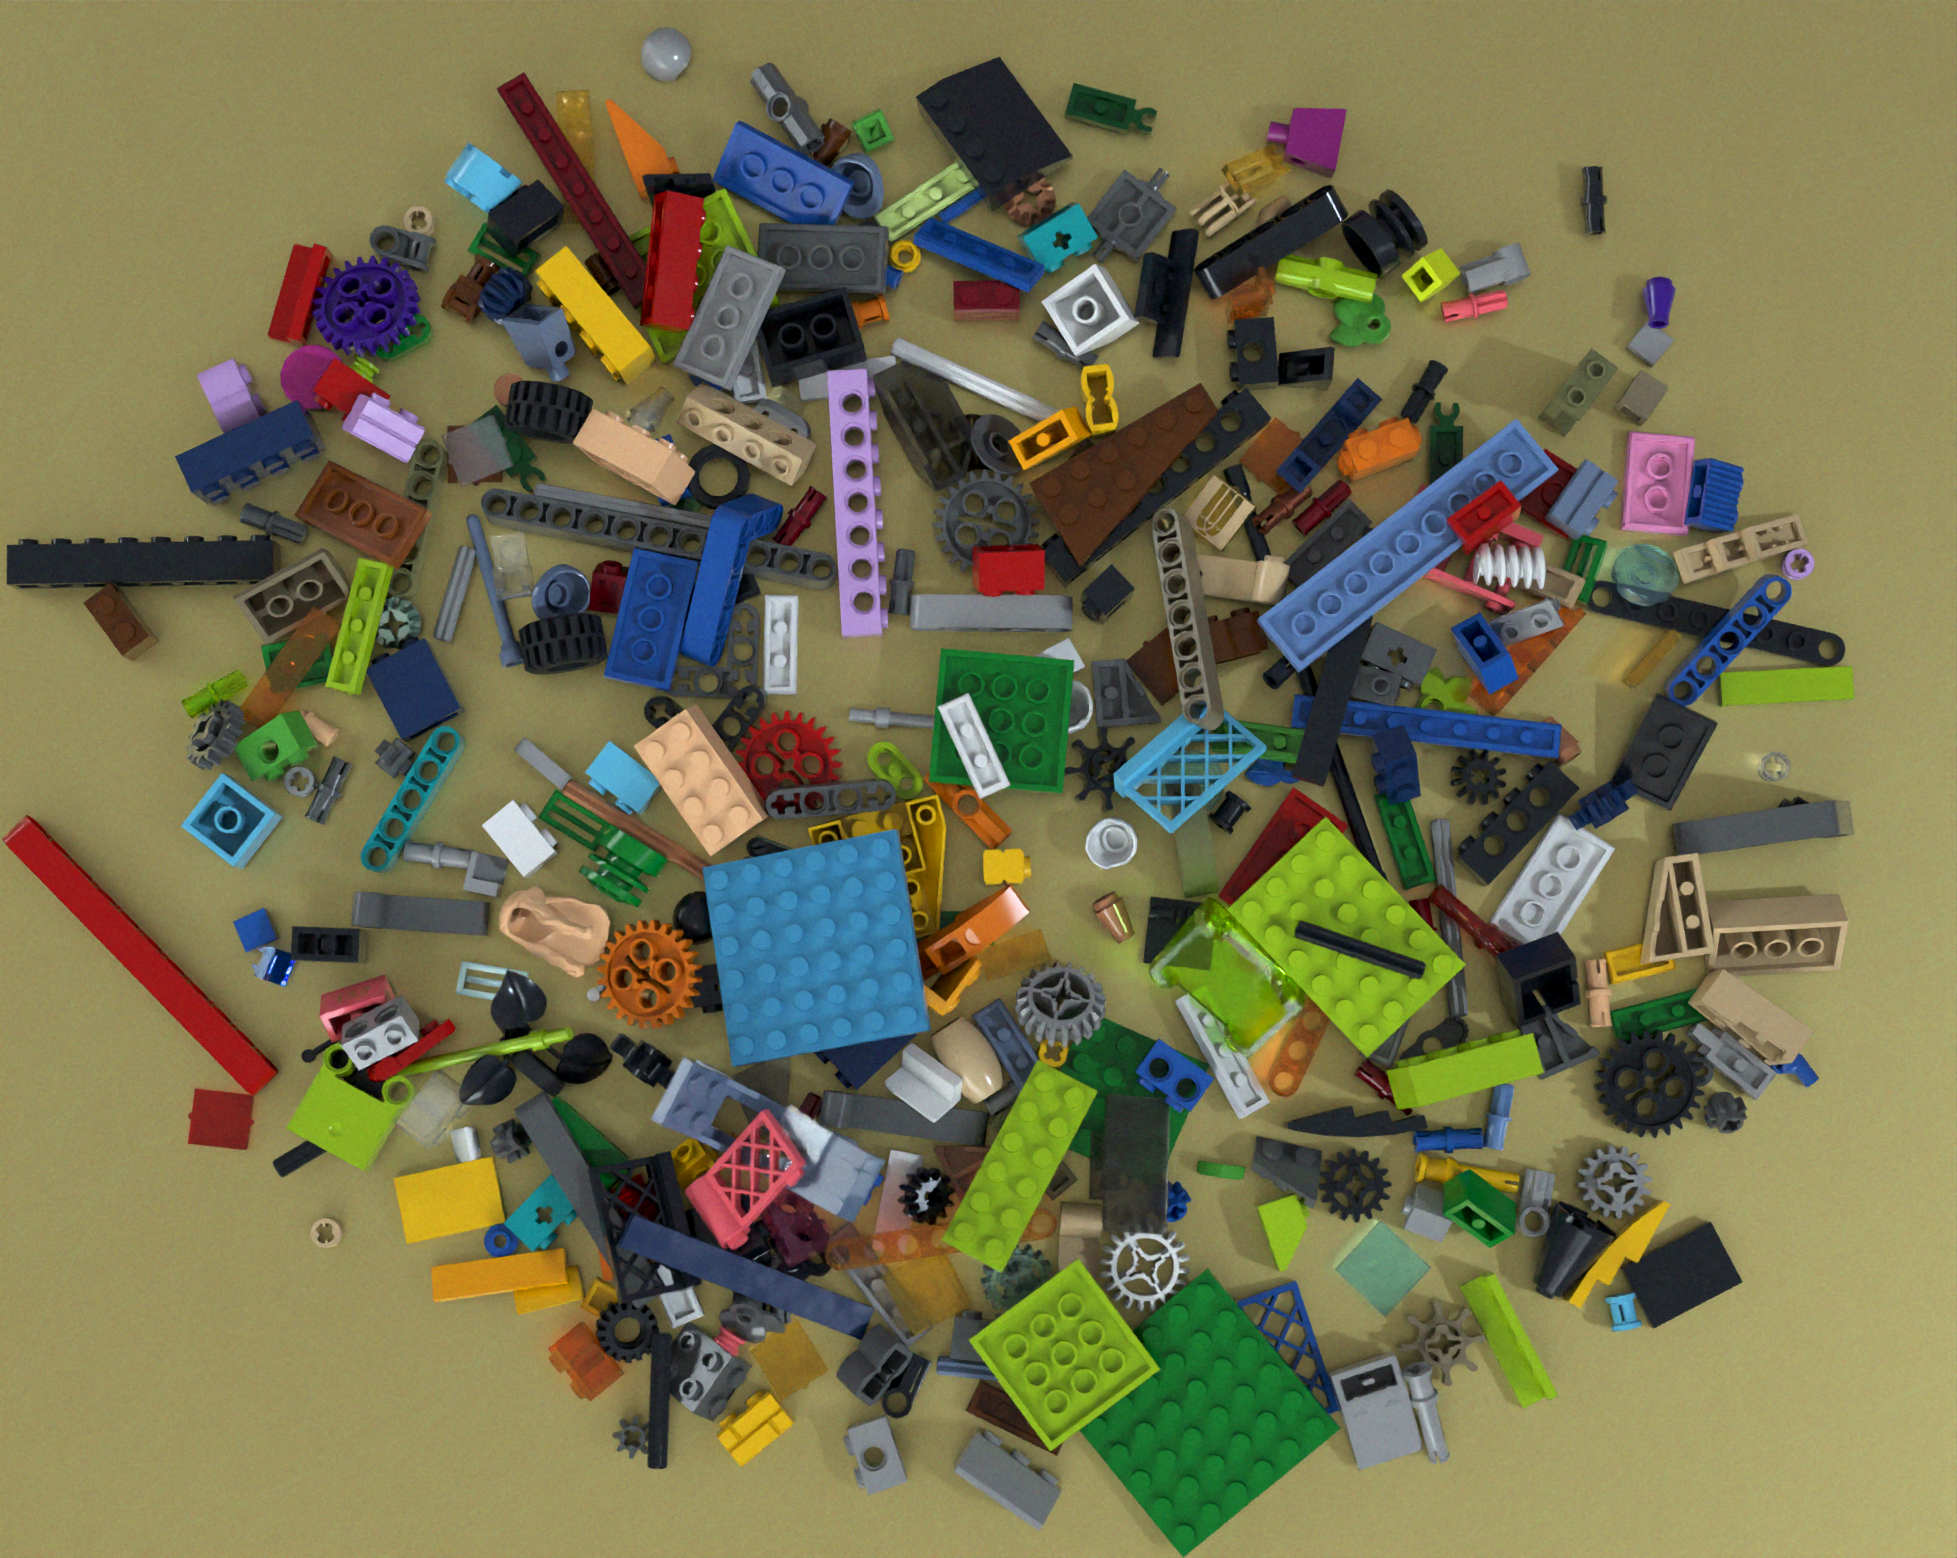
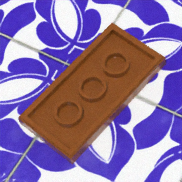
M329 460L294 516L300 521L398 570L433 514L428 509Z

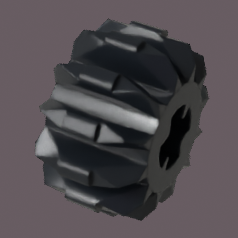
M1474 749L1469 750L1468 759L1462 755L1456 758L1462 768L1455 766L1450 768V773L1459 776V778L1449 782L1450 786H1461L1462 789L1456 793L1457 798H1461L1468 793V805H1473L1477 797L1482 806L1488 804V796L1494 800L1500 796L1494 787L1504 788L1506 786V782L1497 779V776L1506 774V769H1495L1494 766L1500 762L1498 756L1490 762L1487 761L1489 751L1483 750L1478 759L1477 752ZM1482 771L1485 777L1481 778V780L1485 781L1484 784L1482 782L1474 784L1471 778L1475 775H1472L1471 772L1477 773Z
M919 1167L916 1170V1174L910 1172L906 1174L908 1184L898 1186L904 1191V1195L897 1199L900 1204L905 1205L902 1213L905 1216H912L913 1222L919 1224L924 1223V1221L927 1224H936L937 1217L943 1219L948 1217L945 1207L955 1206L949 1200V1196L956 1192L953 1187H948L951 1178L948 1175H941L940 1169L933 1167L929 1168V1170L926 1167ZM929 1192L928 1198L924 1199L925 1193Z

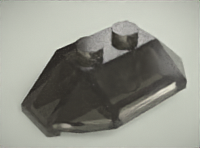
M903 361L873 375L884 416L915 473L935 493L964 479L973 452L971 426L947 382L924 370L911 367L910 364Z

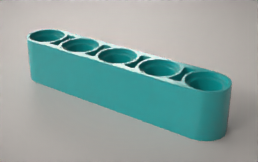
M441 726L435 729L362 849L361 862L368 870L386 873L395 866L404 851L405 843L413 836L464 750L465 740L458 731L448 726ZM447 734L454 735V747L449 751H442L440 747L442 737ZM429 763H436L438 767L437 775L431 780H426L423 776L424 767ZM413 791L419 792L421 796L419 805L409 809L406 805L407 795ZM395 820H400L403 824V831L398 837L392 838L388 831L389 825ZM382 848L386 853L385 862L380 866H374L371 861L372 853Z

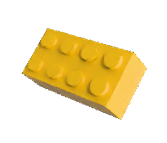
M567 246L563 247L535 270L540 279L536 284L543 296L553 307L556 304L560 305L559 308H562L568 326L574 332L578 328L581 330L578 334L583 340L582 342L594 356L599 353L602 357L599 360L614 381L621 378L628 385L657 361L651 346Z

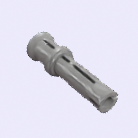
M1418 1361L1405 1366L1402 1369L1403 1379L1408 1381L1411 1405L1417 1409L1429 1462L1437 1464L1436 1455H1438L1440 1463H1443L1450 1458V1453L1447 1449L1436 1406L1439 1394L1432 1384L1430 1375L1433 1371L1431 1364Z

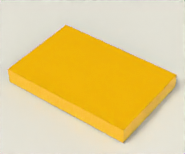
M494 1156L393 1178L406 1244L501 1224L507 1220Z

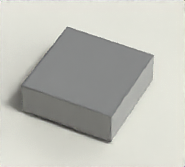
M1648 320L1626 348L1652 368L1674 340L1661 329L1651 328Z

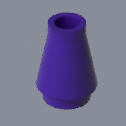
M1653 277L1646 281V286L1642 292L1649 318V326L1655 329H1662L1669 325V316L1676 288L1669 278Z

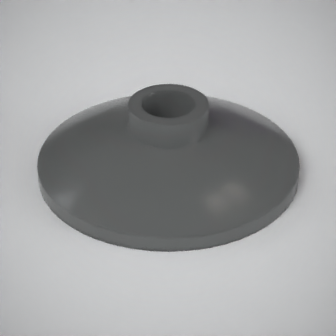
M987 414L978 418L971 428V443L979 459L988 468L1000 474H1014L1022 469L1009 443L1010 439L1021 434L1019 429L1012 422L999 415Z

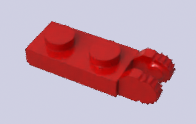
M436 1019L430 1021L419 1030L422 1035L417 1042L395 1052L393 1057L387 1056L371 1064L368 1067V1071H366V1076L374 1083L390 1079L389 1077L397 1074L453 1033L456 1027L450 1019L438 1022Z

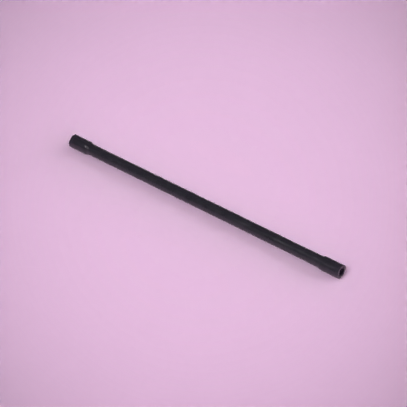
M1242 464L1224 469L1223 473L1227 485L1231 488L1232 498L1237 493L1239 494L1235 499L1237 508H1239L1244 499L1254 506L1251 490ZM1254 507L1243 521V525L1257 562L1264 561L1265 555H1272L1265 535L1258 531L1262 527L1261 523L1256 528L1253 525L1252 519L1257 515ZM1311 665L1307 666L1300 673L1295 671L1303 695L1315 696L1318 685ZM1337 742L1329 770L1358 851L1388 882L1386 873L1382 870Z

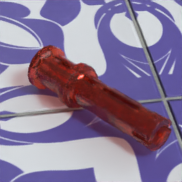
M1443 884L1438 885L1429 895L1428 900L1473 937L1474 946L1478 949H1484L1495 959L1496 965L1497 954L1519 946L1516 941L1510 942L1502 935L1495 923H1486L1467 905L1448 891ZM1450 905L1454 906L1469 920H1465L1460 914H1458L1453 908H1451ZM1493 942L1498 944L1501 948H1498L1496 945L1493 944Z

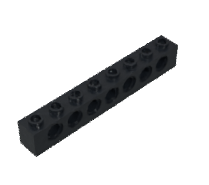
M1247 388L1240 393L1236 390L1229 393L1220 402L1223 407L1218 410V414L1177 457L1187 462V470L1176 472L1171 467L1168 468L1158 479L1162 484V489L1156 493L1148 492L1137 505V509L1115 527L1108 535L1109 538L1101 547L1099 546L1093 552L1082 568L1079 567L1065 542L1057 533L1049 537L1041 545L1045 550V564L1064 587L1068 586L1149 521L1157 510L1169 505L1269 424L1271 420L1270 415ZM1225 417H1232L1237 420L1239 428L1234 431H1228L1223 428L1221 420ZM1206 437L1212 441L1213 449L1207 452L1201 451L1197 448L1195 441L1198 438Z

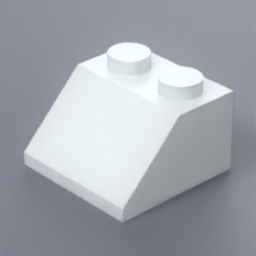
M1097 264L1085 270L1042 301L1075 356H1080L1109 344L1139 324V321L1134 317V313L1108 271Z

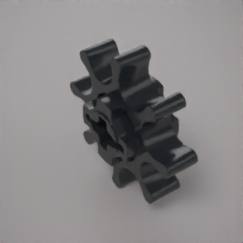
M1106 727L1097 730L1099 743L1095 749L1087 748L1080 739L1072 742V748L1079 751L1082 755V764L1078 768L1066 767L1064 776L1076 774L1083 779L1084 788L1082 792L1075 796L1077 802L1084 801L1089 792H1097L1103 799L1102 810L1104 812L1113 809L1111 795L1115 791L1113 774L1128 761L1126 750L1135 743V739L1129 737L1124 740L1121 747H1112L1107 741L1108 729ZM1100 752H1106L1108 755H1102ZM1113 760L1107 770L1109 774L1097 779L1102 770L1101 765ZM1102 784H1107L1110 787H1103Z
M619 1033L609 1048L624 1058L625 1062L622 1066L639 1080L653 1088L658 1083L667 1090L676 1073L670 1066L673 1061L650 1043L641 1039L637 1044L624 1033Z

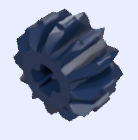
M512 267L501 268L497 274H492L491 279L485 283L484 289L479 293L478 306L486 314V317L501 325L503 324L501 321L503 318L531 300L530 294L532 293L533 286L520 271L514 270Z

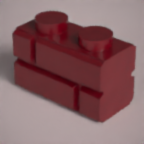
M999 280L953 281L954 321H1019L1020 289L1002 283Z

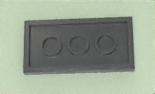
M759 223L758 257L781 266L786 270L777 291L830 292L847 287L848 293L886 294L889 227Z

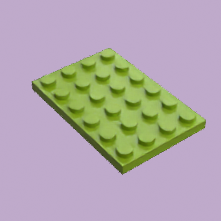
M1324 817L1227 908L1231 915L1366 1057L1370 1056L1466 965L1327 817ZM1302 920L1422 961L1426 964L1424 974L1421 979H1415L1303 941L1294 936L1298 921Z

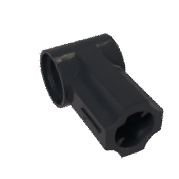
M913 1353L912 1359L905 1370L891 1380L889 1388L881 1398V1406L888 1416L898 1419L908 1415L932 1364L931 1361ZM893 1393H902L905 1396L906 1403L900 1411H892L887 1406V1400Z

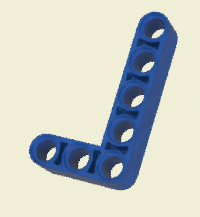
M750 493L723 503L715 510L711 519L682 638L680 652L683 656L710 667H714L720 660L750 541L772 533L777 529L783 516L782 504Z

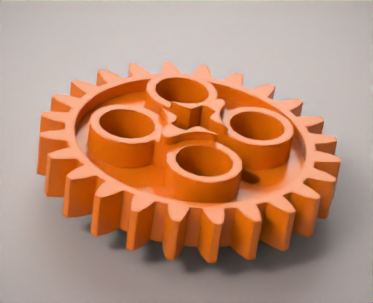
M646 920L637 921V927L634 924L625 925L626 933L623 931L614 932L617 942L606 941L605 944L609 948L610 953H600L599 955L606 961V965L596 968L597 971L605 973V978L598 980L597 984L606 985L607 988L600 996L601 998H611L607 1006L608 1010L619 1008L616 1015L617 1019H624L628 1016V1026L636 1025L638 1022L640 1029H648L650 1024L653 1029L662 1028L663 1023L665 1025L674 1024V1017H685L682 1007H694L689 997L700 995V992L693 988L694 983L703 982L702 978L695 976V971L703 968V965L693 963V959L699 955V951L689 952L688 948L693 942L692 939L681 941L683 930H674L671 933V923H663L661 927L659 920H651L649 925ZM645 943L650 947V955L647 959L642 953ZM629 955H630V958L632 959V961H633L635 964H632L631 962L628 961V956H629ZM670 963H672L676 969V973L673 979H671L667 973V968ZM627 970L632 976L629 986L624 981V974ZM663 984L668 985L672 992L669 993V990ZM652 990L657 995V1002L654 1006L649 1001V994Z

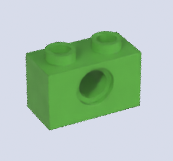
M298 710L281 713L238 742L234 750L251 781L265 778L267 782H270L285 774L283 768L289 764L294 766L309 758L307 752L318 746Z

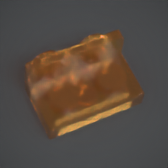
M1265 267L1257 268L1253 285H1242L1235 288L1234 292L1229 293L1225 310L1228 324L1233 323L1235 319L1260 318L1267 315L1269 305L1273 304L1272 295H1275V285L1272 275H1266Z

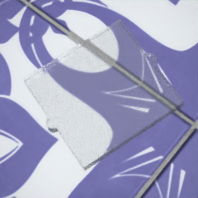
M494 415L442 435L450 457L448 463L453 465L461 487L514 466L505 445L507 439L502 437Z
M790 1104L778 1123L806 1162L802 1167L805 1174L799 1179V1181L805 1184L817 1164L823 1162L824 1158L822 1156L836 1135L796 1106ZM762 1149L760 1152L770 1159V1150ZM779 1151V1166L786 1170L792 1162L785 1152Z

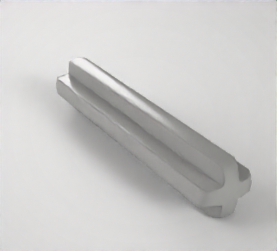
M460 546L458 548L433 632V637L437 640L444 642L452 640L476 559V550L468 546Z

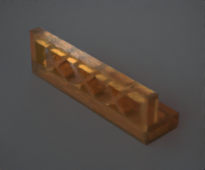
M1561 607V610L1557 612L1564 622V626L1512 644L1508 649L1519 679L1490 695L1482 683L1479 682L1469 693V696L1492 717L1498 714L1586 615V612L1580 607L1571 611Z

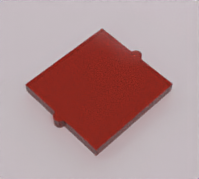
M195 1088L192 1113L188 1114V1118L191 1119L188 1144L247 1150L250 1126L254 1125V1120L251 1119L254 1096L251 1094Z

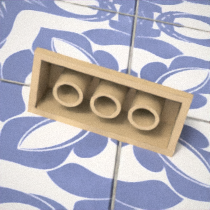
M1839 894L1706 901L1715 953L1704 955L1706 976L1710 971L1728 969L1738 976L1840 970L1849 921Z

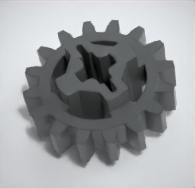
M219 700L217 706L211 704L209 712L207 714L203 712L197 718L194 724L195 729L188 736L190 743L185 748L188 751L186 758L190 760V763L202 770L205 768L211 770L213 765H220L223 756L229 757L237 745V737L243 733L241 726L245 723V719L242 718L244 711L239 706L229 700Z

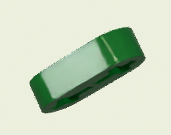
M414 314L413 316L420 327L425 326L421 330L423 336L417 338L413 334L405 338V335L400 334L398 338L401 339V344H393V352L386 353L384 350L380 351L382 347H378L376 355L385 362H393L414 352L431 341L433 337L432 325L422 315ZM407 325L408 331L412 333V325Z

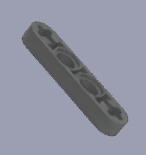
M884 778L781 786L773 788L768 792L765 805L767 812L776 819L883 811L889 809L894 804L896 792L892 783ZM879 786H883L885 792H890V795L884 797V802H878L876 797H866L868 804L862 805L863 796L860 787H866V794L876 793ZM846 788L854 790L857 794L855 803L850 806H844L838 801V794ZM812 791L821 793L824 798L822 805L816 809H811L804 803L806 795ZM793 793H799L801 810L795 811V803L786 804L783 811H778L777 806L771 805V802L777 800L778 795H783L784 800L791 801L795 800Z

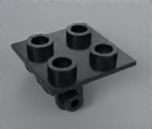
M1151 897L1143 963L1210 971L1214 927H1216L1217 904Z

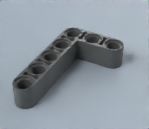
M1842 800L1821 801L1672 824L1677 856L1698 853L1699 855L1811 838H1833L1854 834L1850 801Z
M824 1090L819 1125L843 1129L855 1128L985 1146L989 1113L952 1107L938 1121L931 1122L903 1100Z

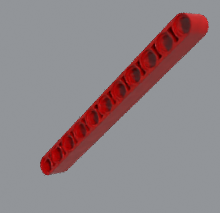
M25 815L2 838L8 848L244 1090L252 1096H256L279 1073L277 1067L36 820L29 815Z

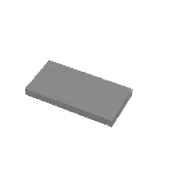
M727 245L672 366L731 391L786 270L781 266Z

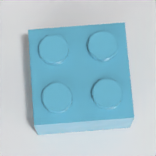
M222 773L181 827L233 867L243 869L283 818V815L235 778Z

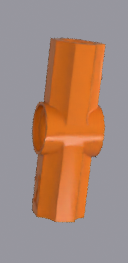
M929 772L923 778V781L938 794L956 816L990 850H995L1013 832L982 799H979L976 791L970 786L929 782ZM967 797L973 798L977 802V808L969 814L959 810L960 801Z

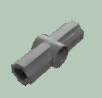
M767 63L757 67L751 74L752 79L750 82L765 102L768 117L773 121L779 122L800 153L807 156L812 152L818 151L824 144L825 135L810 116L806 100L796 96L775 64Z

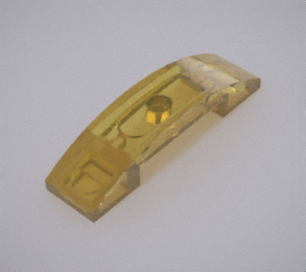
M589 90L556 91L557 124L596 185ZM562 195V204L564 205L563 224H580Z

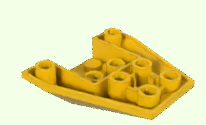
M938 794L897 802L889 809L883 811L847 815L808 828L812 846L893 829L898 830L916 938L931 935L940 930L946 823Z

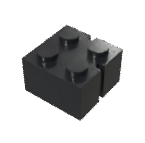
M1559 932L1496 955L1502 1002L1518 1027L1547 1017L1546 1011L1532 992L1534 990H1537L1553 1015L1581 1004L1579 983L1576 980L1578 978L1576 956Z

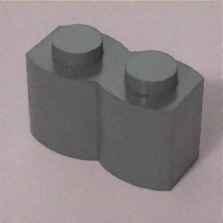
M877 1324L865 1334L858 1350L850 1354L843 1361L836 1377L857 1398L871 1406L886 1393L891 1380L905 1370L912 1359L913 1353L894 1334L881 1324Z

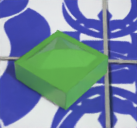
M880 108L850 122L864 153L894 140Z

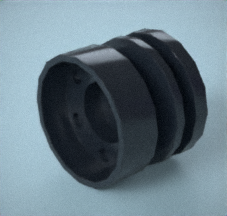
M1388 189L1380 194L1379 200L1373 199L1368 205L1370 214L1364 210H1358L1341 224L1342 233L1354 255L1369 272L1378 274L1377 278L1383 279L1399 267L1401 263L1399 254L1404 258L1410 259L1415 254V250L1420 251L1428 244L1427 235L1416 214L1397 193Z

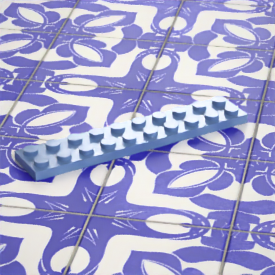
M1516 418L1259 617L1257 623L1295 670L1300 673L1463 545L1458 536L1446 523L1447 518L1501 480L1519 502L1553 476L1559 469Z

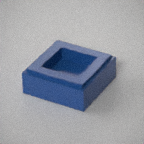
M266 908L233 921L243 947L248 953L279 939Z

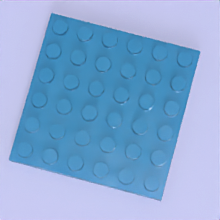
M893 829L702 867L733 1067L931 1031L898 830Z

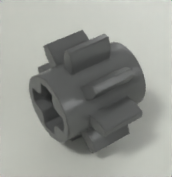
M397 737L392 743L384 739L374 750L380 756L375 764L394 779L399 773L407 776L414 764L410 759L416 753Z
M1729 1092L1714 1094L1709 1098L1708 1105L1704 1106L1706 1111L1704 1118L1709 1128L1717 1127L1719 1132L1724 1134L1738 1131L1744 1124L1743 1120L1747 1119L1745 1114L1747 1108L1742 1097L1734 1099L1732 1093Z
M514 1119L501 1123L492 1129L495 1136L490 1141V1144L497 1158H507L508 1163L511 1164L531 1153L527 1147L532 1140L522 1124H516Z
M639 1414L634 1416L630 1424L625 1419H621L619 1423L623 1428L622 1432L617 1431L612 1434V1437L620 1438L621 1444L618 1446L617 1452L623 1449L628 1450L630 1459H633L636 1451L639 1449L646 1455L648 1447L645 1443L648 1441L649 1422L645 1425L639 1422ZM628 1429L632 1432L637 1430L641 1432L642 1435L639 1437L640 1444L637 1441L630 1443L627 1440V1437L630 1435Z

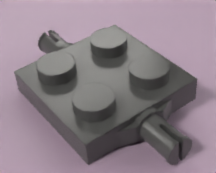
M1158 168L1149 182L1137 179L1124 169L1087 217L1094 231L1103 240L1095 252L1092 253V257L1095 260L1098 258L1099 263H1103L1113 249L1123 252L1137 263L1175 214L1177 208L1166 201L1158 191L1170 177L1166 171L1163 174L1164 170L1162 168Z

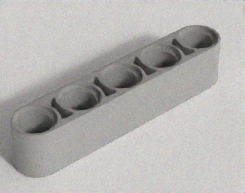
M963 594L911 595L910 629L915 631L1069 632L1072 631L1073 598L1063 595H1001L998 597Z

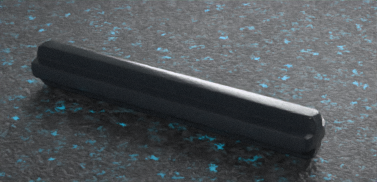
M1302 920L1298 921L1294 931V936L1303 941L1415 979H1421L1425 971L1426 964L1422 961Z
M665 1332L653 1333L651 1340L647 1466L651 1469H664L668 1465L672 1335Z

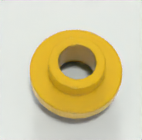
M900 240L891 246L888 260L892 267L902 270L903 273H909L919 266L921 252L919 247L913 244L912 241ZM906 252L910 254L911 259L908 262H901L898 258L899 255Z

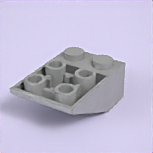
M1389 1351L1327 1372L1359 1470L1423 1450L1408 1391L1394 1353Z

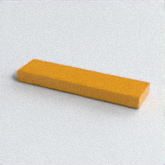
M564 1248L431 1267L433 1300L435 1302L569 1283L567 1256Z

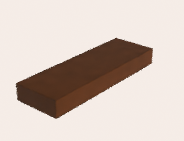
M980 1379L966 1408L967 1412L1056 1456L1058 1455L1063 1443L1049 1451L1008 1393Z

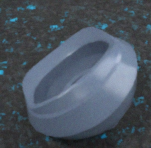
M851 153L838 159L831 169L855 182L843 210L849 216L856 219L872 217L882 207L884 197L883 180L879 168L868 155L863 153Z
M559 564L550 568L538 580L532 592V607L536 616L541 620L554 616L583 613L590 603V583L581 571L570 565Z

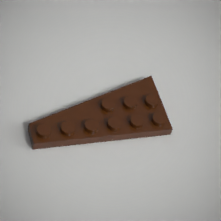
M1201 383L1029 483L1032 491L1080 568L1086 564L1093 552L1099 546L1101 547L1109 538L1108 535L1122 520L1124 521L1154 487L1161 475L1177 461V457L1199 436L1218 414L1217 407Z

